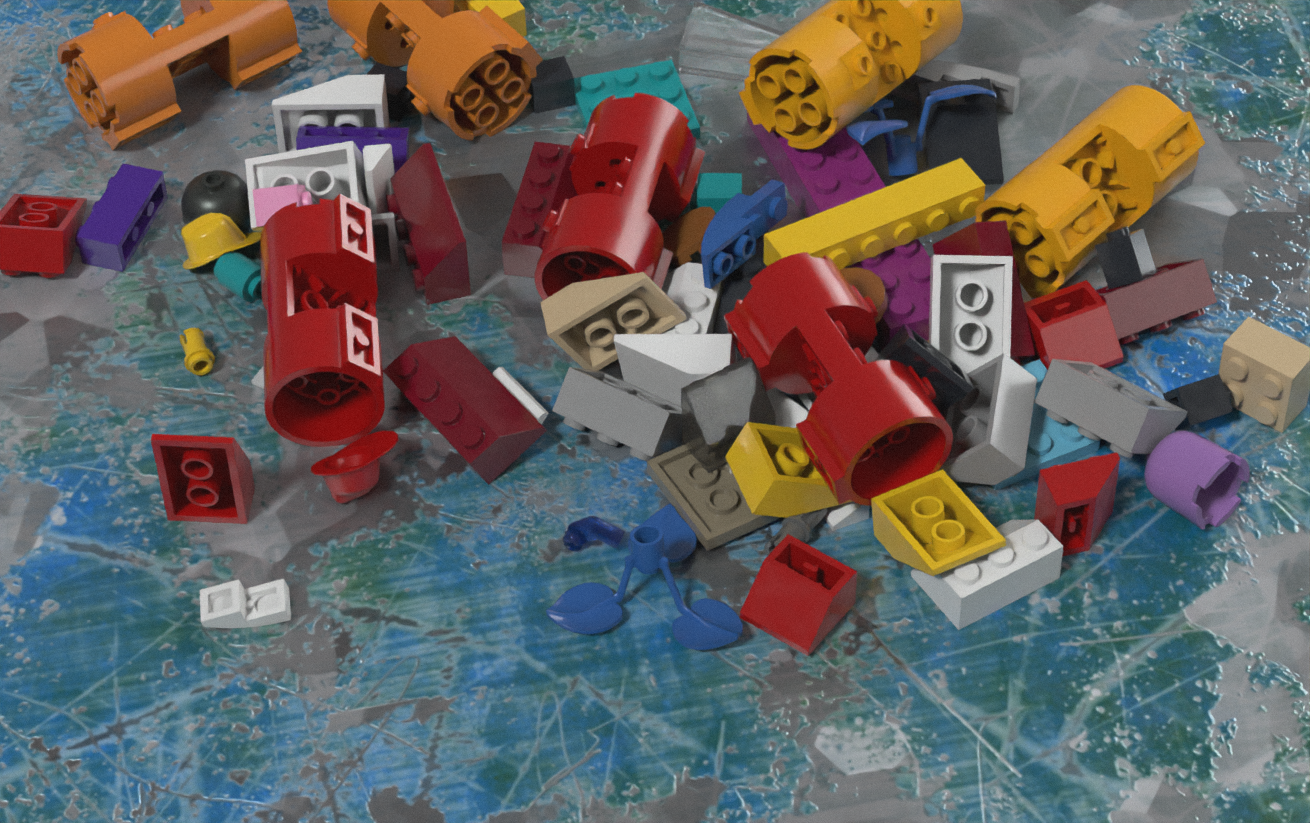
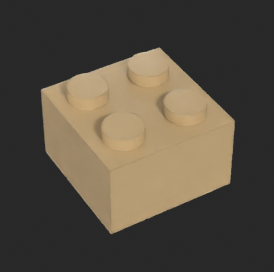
M1248 316L1224 342L1218 374H1220L1222 382L1230 390L1231 407L1283 433L1307 406L1310 391V347Z

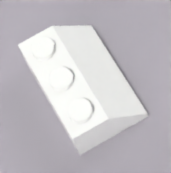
M933 255L931 257L929 343L967 374L1003 353L1010 357L1013 256Z
M687 262L668 273L661 290L686 314L687 319L662 334H713L725 286V278L712 289L705 288L702 264Z
M1010 520L996 527L998 532L1006 539V546L935 576L915 568L911 570V577L955 627L960 630L1060 578L1063 545L1039 520Z

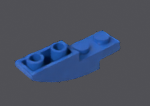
M772 179L751 196L737 193L713 217L704 233L701 244L705 288L712 289L755 255L756 240L787 216L788 203L784 182Z

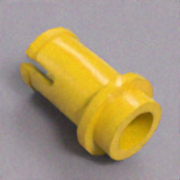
M195 327L184 330L185 336L180 335V343L186 355L184 358L186 369L198 376L209 373L215 363V356L207 348L203 331Z

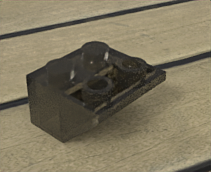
M750 357L730 364L722 370L681 388L683 445L708 473L729 464L725 456L747 422L776 425V413L756 366Z

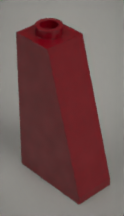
M1006 220L974 222L932 244L935 255L1013 256L1010 358L1021 366V361L1034 356L1035 351Z

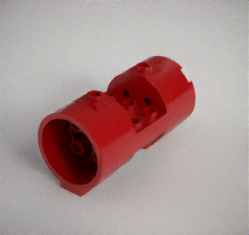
M635 93L633 97L616 99L615 95L610 96L595 107L584 135L578 133L569 150V153L574 155L569 170L572 171V182L578 196L569 200L565 198L557 211L551 209L541 227L542 230L546 231L541 245L543 250L535 270L534 279L536 289L542 300L547 299L572 283L644 272L662 289L673 253L664 248L663 235L657 222L666 219L673 223L690 202L705 155V151L696 147V137H693L687 126L689 120L674 105L653 95Z
M339 194L334 200L319 199L320 204L298 207L297 202L281 208L265 223L260 237L262 301L267 310L268 335L263 345L265 416L270 426L279 435L297 444L311 447L339 446L358 440L370 433L378 425L385 409L382 350L378 335V318H376L378 284L371 209L342 194Z
M808 252L793 254L775 261L755 275L749 281L753 287L743 300L737 299L734 310L724 315L728 333L732 334L735 347L765 392L776 387L780 391L790 394L813 392L817 397L808 412L806 420L796 424L802 449L839 505L851 500L860 505L872 506L871 498L937 472L951 451L953 444L952 429L932 402V400L936 399V394L930 381L926 377L920 379L912 366L907 367L903 363L894 360H878L867 363L865 356L873 343L874 337L878 335L874 319L879 315L869 296L863 298L857 288L849 284L834 261L826 255L823 258L811 257Z

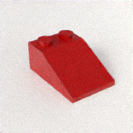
M14 194L0 211L1 273L5 275H19L24 271L38 272L39 276L46 278L64 274L72 263L76 248L75 237L78 228L83 222L87 198Z
M152 434L151 444L168 521L248 523L255 484L251 461L234 437Z

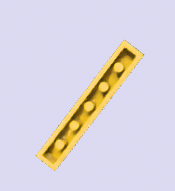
M959 158L764 234L763 262L766 266H769L784 257L808 252L811 257L823 258L824 255L828 256L841 270L897 246L940 231L955 223L976 216L975 209L984 202L985 184L965 161Z

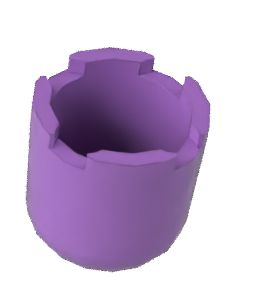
M1177 431L1169 434L1156 445L1151 454L1147 455L1145 483L1150 493L1158 501L1200 529H1205L1207 524L1218 527L1231 516L1241 502V499L1235 496L1241 481L1243 480L1248 483L1250 478L1249 465L1245 459L1199 434L1189 431Z

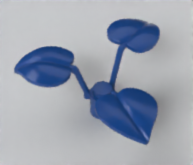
M964 84L930 92V96H927L915 142H911L910 135L893 136V130L908 127V122L885 119L882 109L894 107L893 101L888 99H880L864 112L875 114L879 121L852 123L846 125V131L861 145L883 133L886 142L889 175L913 174L918 172L916 152L923 151L922 140L930 108L934 103L943 99L979 93L997 99L996 93L983 87Z
M671 503L630 532V539L628 541L630 555L625 557L624 572L618 591L614 595L612 590L606 585L594 582L583 583L567 590L553 606L546 609L548 618L565 630L579 634L604 632L617 625L623 618V610L617 603L624 598L632 569L636 567L643 574H654L662 569L677 609L682 614L672 624V632L678 643L689 649L708 650L734 642L743 634V624L739 616L725 603L704 598L696 601L690 609L683 603L669 568V563L683 560L692 554L697 546L695 532L681 518Z

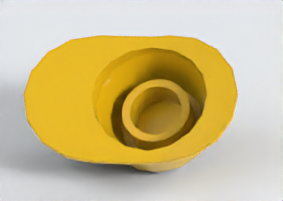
M221 213L202 215L181 229V235L189 257L182 266L184 269H193L209 263L225 253L256 243L260 240L261 232L243 234L230 217Z

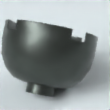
M213 170L194 177L187 184L181 199L184 224L187 225L208 213H221L230 217L243 234L251 227L247 184L237 174L229 171Z

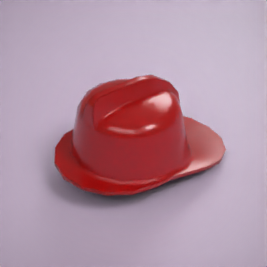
M385 430L363 436L337 453L317 461L311 466V472L314 475L323 476L333 499L337 503L343 504L361 497L378 483L380 474L379 458L394 448L398 442V434L394 431Z

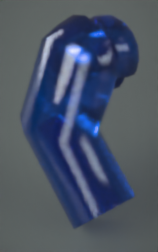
M588 516L571 522L565 528L563 544L571 551H579L583 544L597 539L617 549L625 531L597 516Z

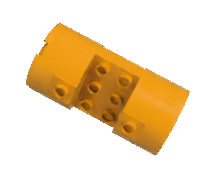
M960 0L828 1L757 52L748 62L751 64L749 76L744 79L745 88L739 92V95L753 124H762L769 133L775 130L781 136L788 139L787 145L794 148L813 149L822 145L957 40L963 23Z
M1141 85L1123 87L1074 126L1064 137L1035 161L1027 165L975 209V222L1006 220L1019 282L1030 297L1038 298L1055 292L1098 255L1095 245L1107 239V232L1125 226L1130 227L1187 178L1197 165L1198 149L1205 144V141L1191 111L1182 112L1168 97L1152 88Z

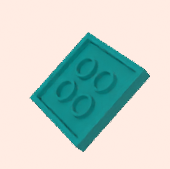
M672 59L574 78L576 106L585 130L593 110L601 101L613 95L618 99L633 97L635 93H644L661 98L678 108L689 120L687 126L693 137H696V139L700 138L699 123Z

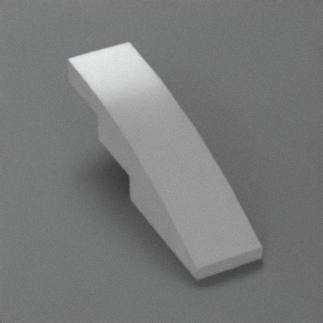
M932 60L894 88L889 94L917 103L918 83L990 79L992 90L996 93V109L1013 114L1019 103L1021 79L985 68Z

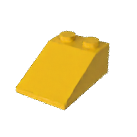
M752 422L745 424L725 457L752 514L787 518L839 505L802 449L797 428ZM848 500V501H846V502H844V503H842V504L849 503V502H853V501Z
M943 469L871 498L875 537L894 559L931 576L938 575L1006 546V539Z

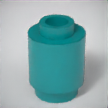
M233 252L225 253L217 260L214 267V275L218 278L220 285L246 302H254L262 298L260 265L241 253Z

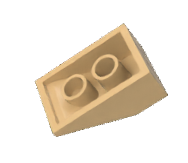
M644 272L572 283L540 302L547 335L583 369L600 370L618 359L614 344V334H662L687 319L686 314Z

